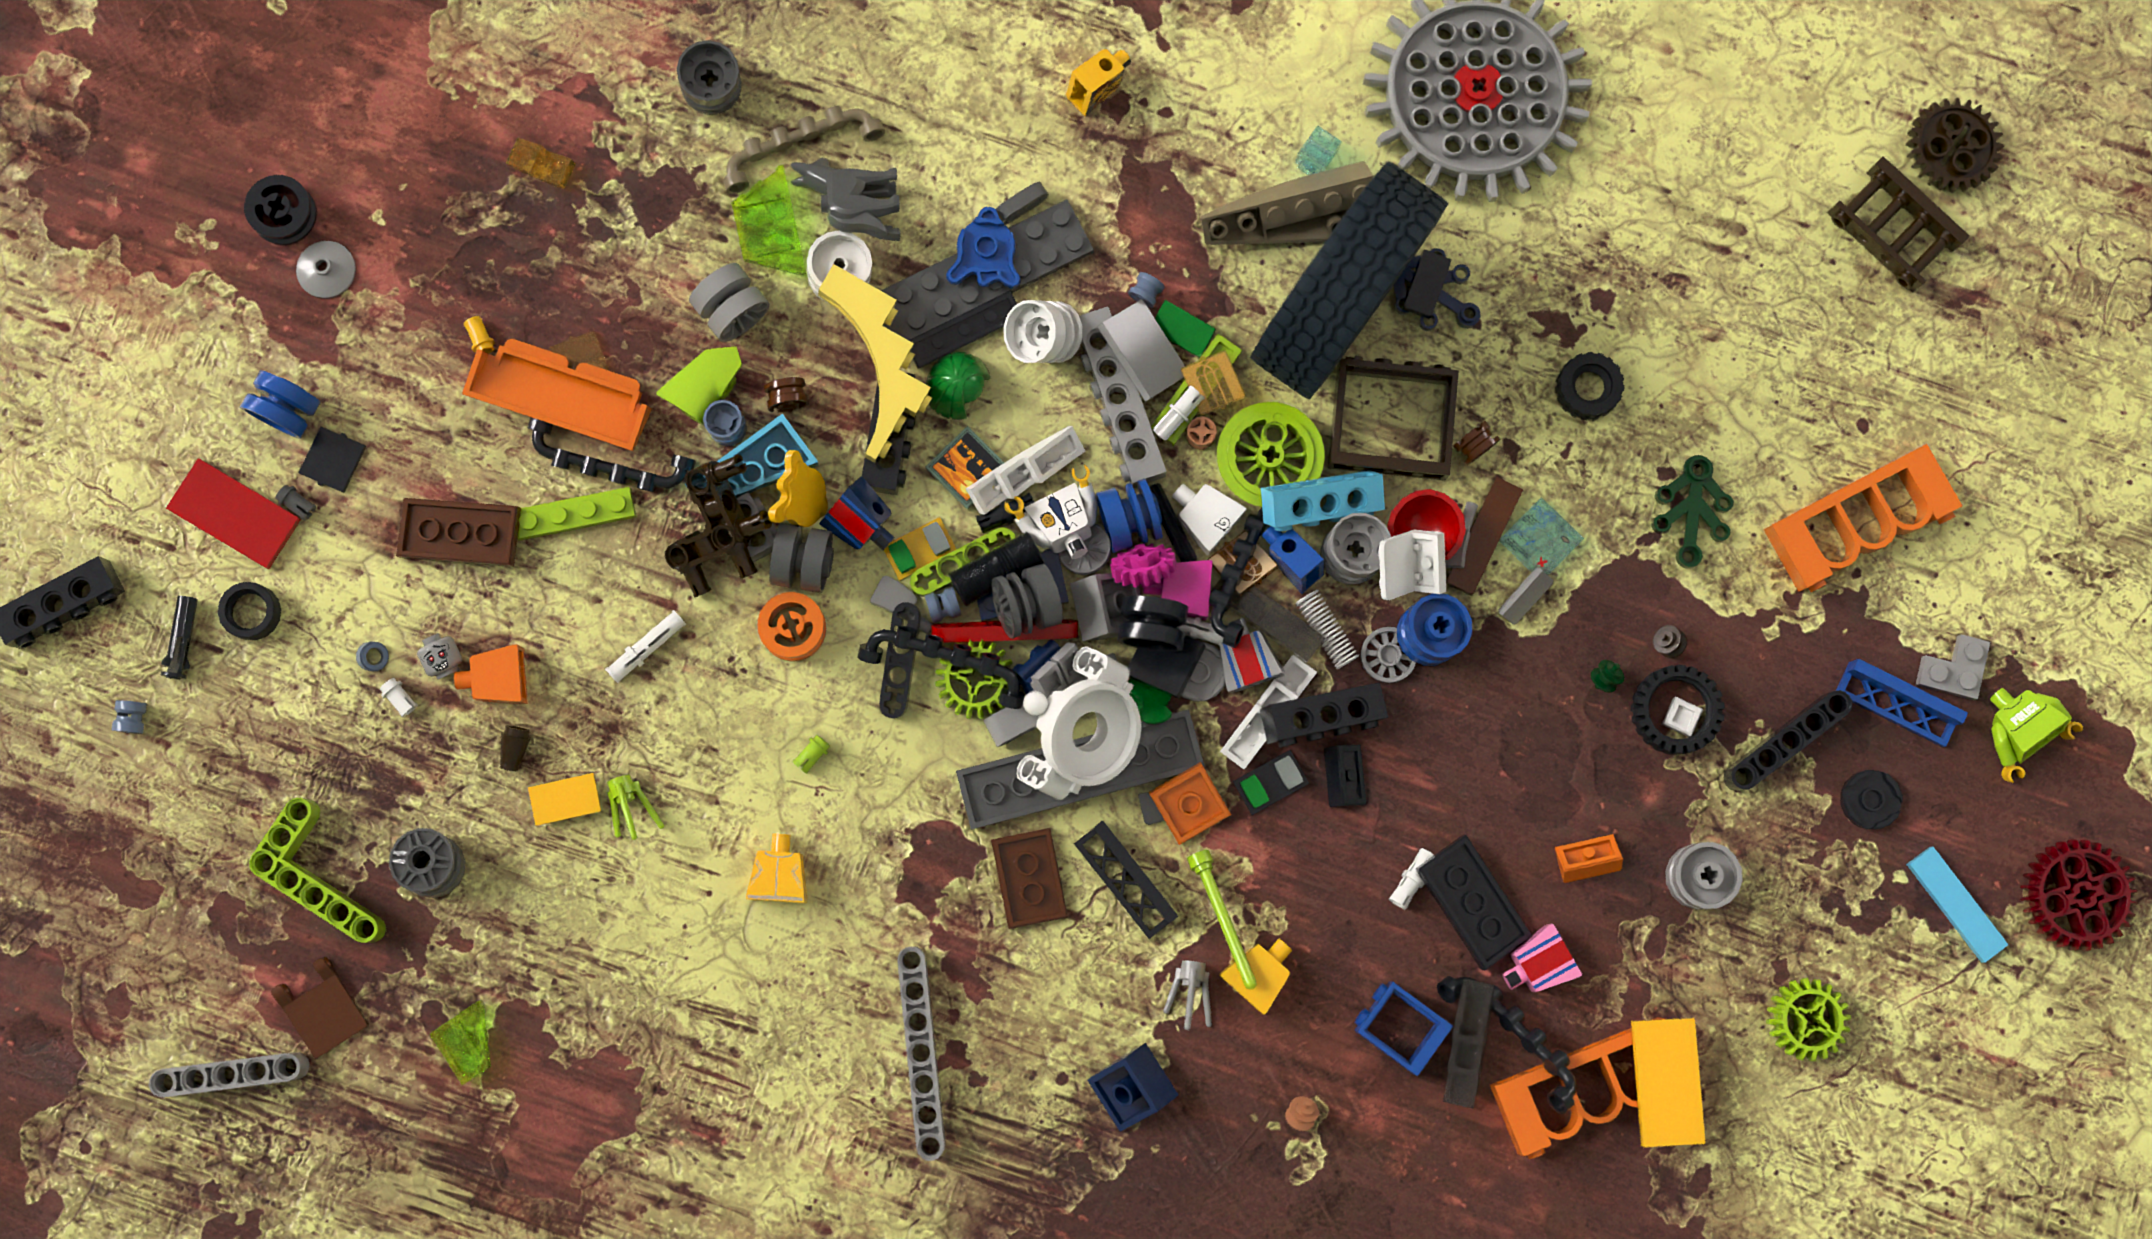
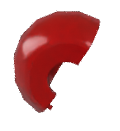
M1426 489L1414 491L1400 500L1391 511L1388 531L1391 537L1411 530L1443 532L1445 538V560H1449L1462 546L1466 528L1464 515L1457 502L1445 493Z

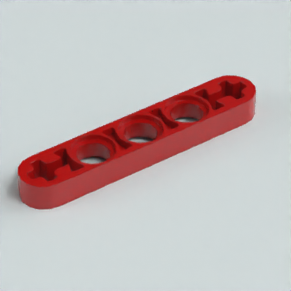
M1063 619L1061 624L1045 629H1039L1033 621L1031 633L1024 634L1021 631V635L1015 638L1008 637L1000 621L936 623L931 625V635L943 638V643L969 642V640L980 642L982 639L983 641L1071 639L1078 637V621Z

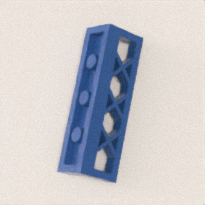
M1861 659L1848 663L1836 691L1846 692L1850 696L1852 703L1941 747L1947 746L1955 726L1963 724L1968 715V712ZM1851 676L1862 682L1865 693L1856 696L1845 690ZM1870 686L1876 689L1871 691ZM1880 691L1887 693L1892 707L1886 709L1878 707L1873 694ZM1867 696L1868 701L1862 699V697ZM1897 699L1903 701L1904 703L1898 704ZM1908 704L1915 707L1920 720L1911 723L1904 720L1900 707ZM1894 709V712H1895L1896 715H1894V714H1892V713H1890V712H1888V711ZM1924 712L1927 713V714H1929V715H1931V716L1925 717ZM1937 718L1947 723L1941 737L1931 733L1928 720ZM1921 723L1923 729L1916 726V724Z

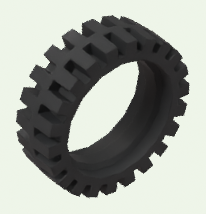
M1672 665L1652 672L1638 685L1637 691L1632 697L1631 712H1633V717L1631 719L1632 723L1636 724V732L1638 735H1642V740L1646 744L1652 745L1653 749L1663 751L1665 754L1679 755L1697 751L1715 738V735L1719 733L1722 727L1720 726L1721 722L1724 721L1725 714H1722V710L1725 709V704L1721 702L1720 697L1723 695L1720 690L1717 691L1715 687L1717 684L1714 680H1709L1705 672L1697 671L1698 668L1692 666ZM1668 681H1682L1692 685L1700 692L1705 702L1706 717L1702 727L1695 735L1686 739H1673L1663 735L1654 726L1650 718L1649 703L1652 694L1660 685Z

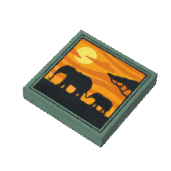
M967 426L925 468L968 510L974 503L966 488L1004 462Z

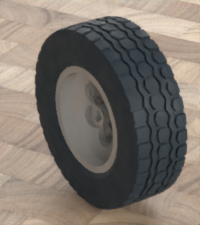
M1387 161L1364 188L1306 268L1266 328L1250 358L1282 383L1310 400L1326 381L1438 223L1449 203L1396 164Z

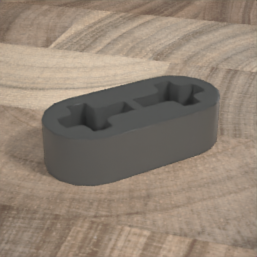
M1041 182L1033 183L996 208L999 218L1004 222V225L1008 224L1041 204L1049 194Z

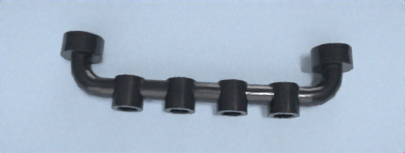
M531 417L529 419L527 429L533 430L532 443L534 449L539 455L552 459L551 466L569 470L570 464L581 467L579 472L581 474L596 478L598 472L609 474L608 481L626 485L627 479L638 482V489L654 492L655 487L670 489L679 485L687 471H691L695 467L696 460L673 454L670 466L675 468L674 474L669 477H663L650 472L549 447L544 442V434L551 435L553 425Z
M1299 501L1294 503L1293 512L1298 509ZM1262 507L1257 515L1251 513L1248 515L1244 530L1249 531L1245 540L1238 538L1233 548L1232 555L1237 556L1234 565L1226 563L1221 573V580L1225 581L1222 591L1214 589L1209 599V606L1214 607L1210 617L1211 627L1216 634L1224 638L1223 644L1232 648L1238 646L1243 635L1244 626L1235 622H1231L1229 626H1226L1222 621V617L1228 610L1233 593L1243 578L1247 563L1252 559L1256 544L1266 529L1267 524L1263 523Z
M898 626L897 631L886 629L876 631L869 637L867 643L860 644L857 658L866 663L879 664L881 662L883 649L879 647V644L887 641L894 643V646L901 649H913L922 652L924 656L929 658H941L950 661L952 665L976 669L979 673L986 676L1001 677L1007 682L1008 688L1001 689L999 704L1011 709L1022 708L1025 695L1020 692L1019 679L1013 670L999 664L1000 657L996 654L985 652L982 654V658L970 655L972 648L965 644H954L953 649L943 647V638L936 635H926L924 641L915 638V630L908 626Z
M1447 976L1437 984V991L1440 997L1450 1004L1463 996V989L1472 991L1477 996L1479 1004L1486 1010L1490 1009L1499 1018V1022L1505 1030L1513 1031L1521 1039V1044L1527 1052L1535 1053L1543 1061V1065L1548 1073L1554 1076L1557 1075L1563 1081L1564 1087L1557 1086L1547 1094L1549 1105L1560 1114L1566 1113L1574 1106L1575 1101L1573 1097L1576 1094L1577 1083L1575 1077L1567 1068L1570 1064L1568 1056L1562 1050H1556L1554 1053H1551L1544 1046L1547 1043L1545 1033L1539 1028L1529 1031L1522 1024L1525 1021V1015L1522 1010L1516 1006H1512L1508 1010L1500 1002L1503 999V994L1496 985H1490L1485 988L1473 978L1458 977L1455 979L1451 976Z

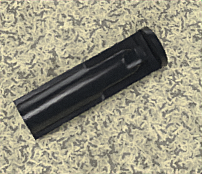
M177 596L168 651L161 661V665L168 667L167 672L161 671V676L176 680L187 678V675L182 674V670L190 668L187 657L198 601L196 598Z

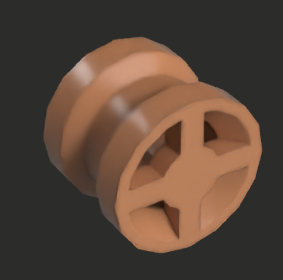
M1204 416L1193 419L1189 423L1186 432L1188 444L1197 450L1209 448L1214 443L1217 433L1214 422Z

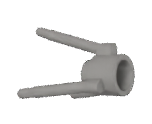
M1182 960L1181 968H1176L1175 979L1163 1012L1165 1014L1169 1013L1180 982L1183 980L1182 986H1188L1185 1030H1189L1191 1027L1195 987L1200 988V984H1202L1206 1026L1211 1027L1212 1025L1208 986L1209 972H1205L1206 963Z

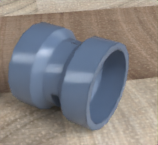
M953 587L944 589L943 593L940 594L930 593L925 595L933 624L941 622L947 616L953 618L961 616ZM941 601H942L943 607H944L943 610H941L940 603H939V602H941Z
M116 700L114 710L117 712V717L112 722L111 731L143 734L144 724L142 723V715L146 713L147 704Z

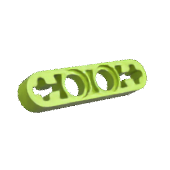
M997 528L917 569L910 577L911 589L915 594L925 597L926 594L940 591L953 584L950 577L945 576L941 571L945 562L954 561L958 567H962L970 563L968 553L972 548L979 547L986 554L989 549L983 542L989 540L991 546L998 542V535L1002 534L1004 538L1010 537L1012 540L1015 538V534L1008 528ZM936 567L938 576L943 582L937 584L935 578L928 583L929 588L927 590H924L923 587L917 588L915 585L919 583L918 577L923 575L927 579L934 574L931 569Z

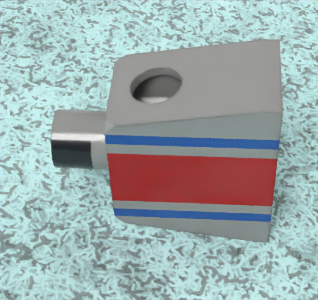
M1244 618L1232 621L1243 625L1244 631L1236 648L1224 645L1223 643L1220 644L1227 691L1233 694L1286 675L1264 633L1260 630L1249 633Z

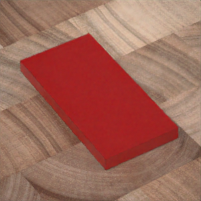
M199 458L166 507L167 510L267 569L271 568L301 521L299 517Z

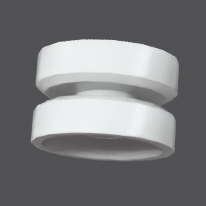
M842 231L827 232L817 238L810 247L807 257V277L809 286L816 296H818L819 288L833 264L866 283H870L872 274L870 250L864 241L853 233Z

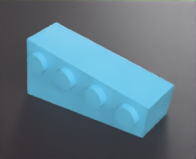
M783 414L717 461L722 462L736 454L743 457L744 460L735 464V467L746 463V472L728 479L736 498L747 492L751 493L776 483L785 471L784 458L789 450L799 451L804 463L810 468L819 465L817 459Z

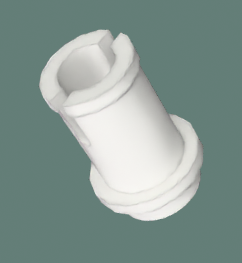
M392 678L380 687L381 696L383 698L387 697L401 717H405L406 714L408 715L414 711L418 705L401 687L402 682Z

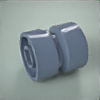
M719 400L710 404L705 410L703 417L704 426L715 442L724 446H732L742 441L746 435L747 423L737 405L731 401Z

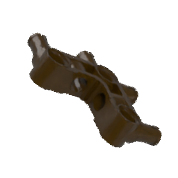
M739 454L722 462H707L692 469L686 475V486L689 489L694 504L698 505L706 522L705 529H703V532L697 530L668 546L665 550V559L671 568L676 569L680 574H684L694 598L712 590L701 568L702 563L726 553L730 555L735 564L740 579L758 572L747 548L749 546L748 543L753 534L770 529L772 522L769 519L761 522V520L768 517V512L765 510L759 511L745 518L728 481L729 478L743 474L747 470L746 463L735 467V464L744 460Z

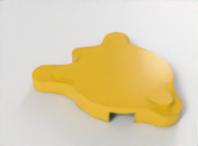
M789 450L784 458L785 471L776 483V488L781 492V497L778 502L770 507L768 517L774 523H781L787 520L792 525L810 527L820 517H823L828 509L826 485L821 473L807 466L799 451Z

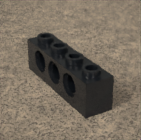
M906 373L916 379L915 374ZM878 382L866 451L875 433L879 415ZM904 412L903 415L907 419L899 435L894 439H888L892 446L887 455L895 458V462L891 467H881L879 465L881 457H878L875 463L867 458L864 459L862 477L875 492L898 495L899 487L904 488L906 470H902L903 460L909 459L911 441H907L908 430H914L916 416L914 418Z
M97 556L1 606L0 637L4 645L18 649L29 647L41 635H49L60 631L63 628L62 624L72 619L80 620L88 616L90 610L99 605L106 606L115 602L118 599L117 596L124 593L125 590L110 560ZM89 584L90 592L86 597H83L82 589L85 585ZM62 598L63 606L56 612L55 603L58 599ZM34 612L36 615L35 622L29 626L28 617Z
M1380 682L1270 704L1259 709L1267 744L1279 743V748L1297 744V738L1306 737L1307 742L1325 738L1324 733L1330 731L1334 732V736L1351 733V727L1360 725L1361 730L1379 727L1378 721L1388 718ZM1349 704L1355 709V717L1351 716L1348 711ZM1321 710L1328 714V723L1322 720ZM1294 715L1301 720L1300 729L1294 725Z

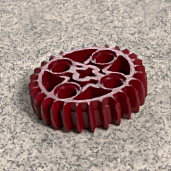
M2076 839L2067 840V843L2059 841L2055 843V846L2045 847L2046 854L2038 853L2035 855L2039 863L2030 862L2028 864L2033 873H2024L2023 877L2030 881L2029 884L2020 886L2021 889L2028 891V896L2021 897L2020 900L2029 902L2030 907L2024 909L2023 912L2033 913L2034 917L2028 923L2040 924L2036 933H2047L2045 941L2055 942L2057 940V947L2065 948L2068 946L2070 951H2077L2079 948L2082 951H2090L2092 948L2102 949L2103 944H2113V937H2122L2123 933L2119 927H2131L2125 918L2136 916L2135 913L2129 910L2130 906L2139 904L2131 899V894L2137 893L2138 890L2129 887V883L2133 882L2136 878L2125 876L2124 873L2130 867H2119L2118 864L2122 857H2111L2113 849H2102V843L2090 844V840L2087 839L2080 840L2079 842ZM2067 858L2072 862L2073 865L2072 871L2070 873H2068L2065 869V861L2067 860ZM2086 858L2099 864L2104 872L2092 875ZM2049 871H2051L2056 886L2044 890L2046 877ZM2069 879H2078V882H2070ZM2106 879L2111 883V891L2109 893L2105 891L2103 886ZM2080 891H2084L2082 896H2079L2078 899H2074L2076 894H2079ZM2049 897H2051L2055 903L2054 909L2052 911H2050L2047 908L2046 904L2047 899ZM2114 900L2112 912L2109 918H2107L2102 904ZM2088 908L2089 911H2080L2079 909ZM2066 915L2072 932L2058 926L2053 919ZM2088 917L2093 921V929L2091 931H2088L2085 925Z

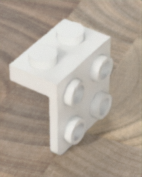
M1411 530L1380 542L1378 558L1380 560L1379 586L1383 600H1392L1413 591L1434 594L1446 592L1445 538L1443 532Z

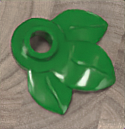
M1132 678L1128 681L1134 685L1129 695L1135 701L1143 722L1159 724L1172 717L1171 711L1166 707L1172 696Z

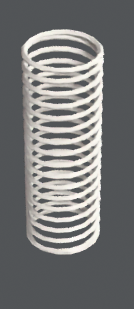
M1315 590L1301 598L1295 605L1301 606L1299 608L1300 611L1304 610L1302 615H1305V619L1309 618L1307 620V623H1310L1309 627L1314 626L1312 631L1317 630L1314 635H1318L1317 639L1322 638L1319 643H1323L1322 647H1326L1324 651H1328L1327 655H1331L1329 659L1335 658L1332 663H1336L1334 667L1339 669L1359 657V654L1344 661L1357 651L1354 650L1343 656L1354 648V646H1351L1342 651L1352 642L1336 649L1349 640V638H1346L1335 644L1346 636L1344 634L1331 641L1344 632V630H1341L1330 636L1340 629L1341 626L1326 633L1339 624V622L1323 629L1335 621L1336 618L1319 626L1334 614L1318 621L1331 612V610H1328L1315 617L1329 606L1311 614L1326 604V602H1323L1310 609L1324 599L1322 597L1306 606L1321 596V594H1318L1309 599L1319 592V590Z

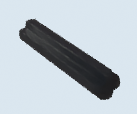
M1161 484L1151 485L1149 488L1156 496L1162 516V525L1180 561H1196L1197 556Z

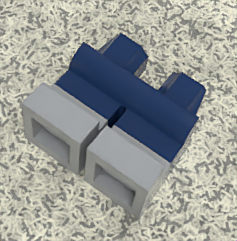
M1050 639L1044 646L1037 645L1030 652V659L1025 664H1017L1011 670L1017 675L1026 695L1030 692L1038 691L1042 692L1048 699L1054 691H1063L1067 684H1070L1080 674L1073 669V659L1079 650L1076 644L1067 642L1063 647H1060L1057 642Z

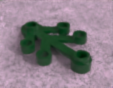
M1694 455L1687 459L1683 465V474L1668 486H1661L1655 492V500L1659 504L1666 505L1674 499L1675 493L1690 484L1689 496L1666 514L1655 517L1651 523L1652 529L1656 533L1662 534L1671 528L1673 522L1687 513L1683 546L1676 553L1677 563L1686 569L1697 566L1703 557L1701 549L1696 545L1699 515L1711 529L1710 536L1714 541L1722 542L1730 536L1729 526L1719 520L1702 498V488L1704 487L1714 498L1713 506L1719 513H1726L1732 509L1734 501L1730 495L1723 492L1712 478L1713 465L1708 458L1702 455ZM1694 466H1699L1701 468V475L1694 474ZM1662 490L1669 493L1668 500L1661 498L1660 492ZM1720 499H1725L1728 502L1727 508H1722L1719 505ZM1658 519L1665 521V529L1657 526ZM1720 527L1724 530V537H1719L1716 534V528ZM1684 552L1691 554V562H1686L1683 559Z

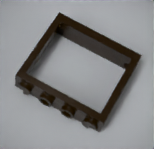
M1356 355L1355 357L1341 358L1337 365L1328 468L1358 472L1370 470L1379 474L1445 481L1450 475L1459 370H1451V367H1443V364L1434 365L1433 368L1422 367L1421 363L1414 361L1404 362V365L1392 364V360L1377 358L1375 362L1363 361V357ZM1347 375L1445 385L1438 462L1340 452Z

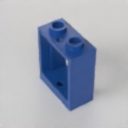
M1389 981L1387 985L1382 983L1372 996L1375 1002L1370 1009L1364 1008L1355 1019L1354 1023L1357 1024V1027L1354 1031L1411 1074L1418 1076L1453 1026L1394 982ZM1392 994L1434 1024L1409 1060L1405 1059L1367 1030Z

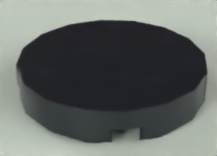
M1864 770L1853 774L1844 783L1840 793V805L1844 815L1852 824L1863 829L1877 830L1891 825L1901 812L1903 794L1898 783L1889 774L1878 770Z

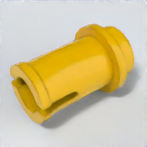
M474 316L467 319L463 325L466 327L473 343L471 347L473 352H476L477 349L488 354L493 352L495 341L489 337L482 318Z

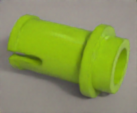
M816 735L814 738L810 737V743L792 761L799 768L808 759L801 767V770L806 774L823 754L827 755L829 753L827 750L830 745L819 735Z

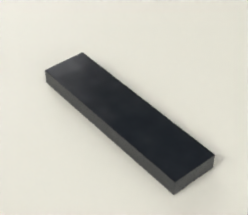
M1011 290L908 340L914 343L911 352L915 354L913 361L917 369L1004 327L1007 314L1017 305Z

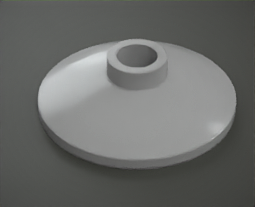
M316 242L306 248L300 255L296 267L297 279L302 288L310 295L323 299L334 298L343 294L353 283L356 274L355 260L349 250L337 242ZM326 262L327 268L324 271H319V265Z

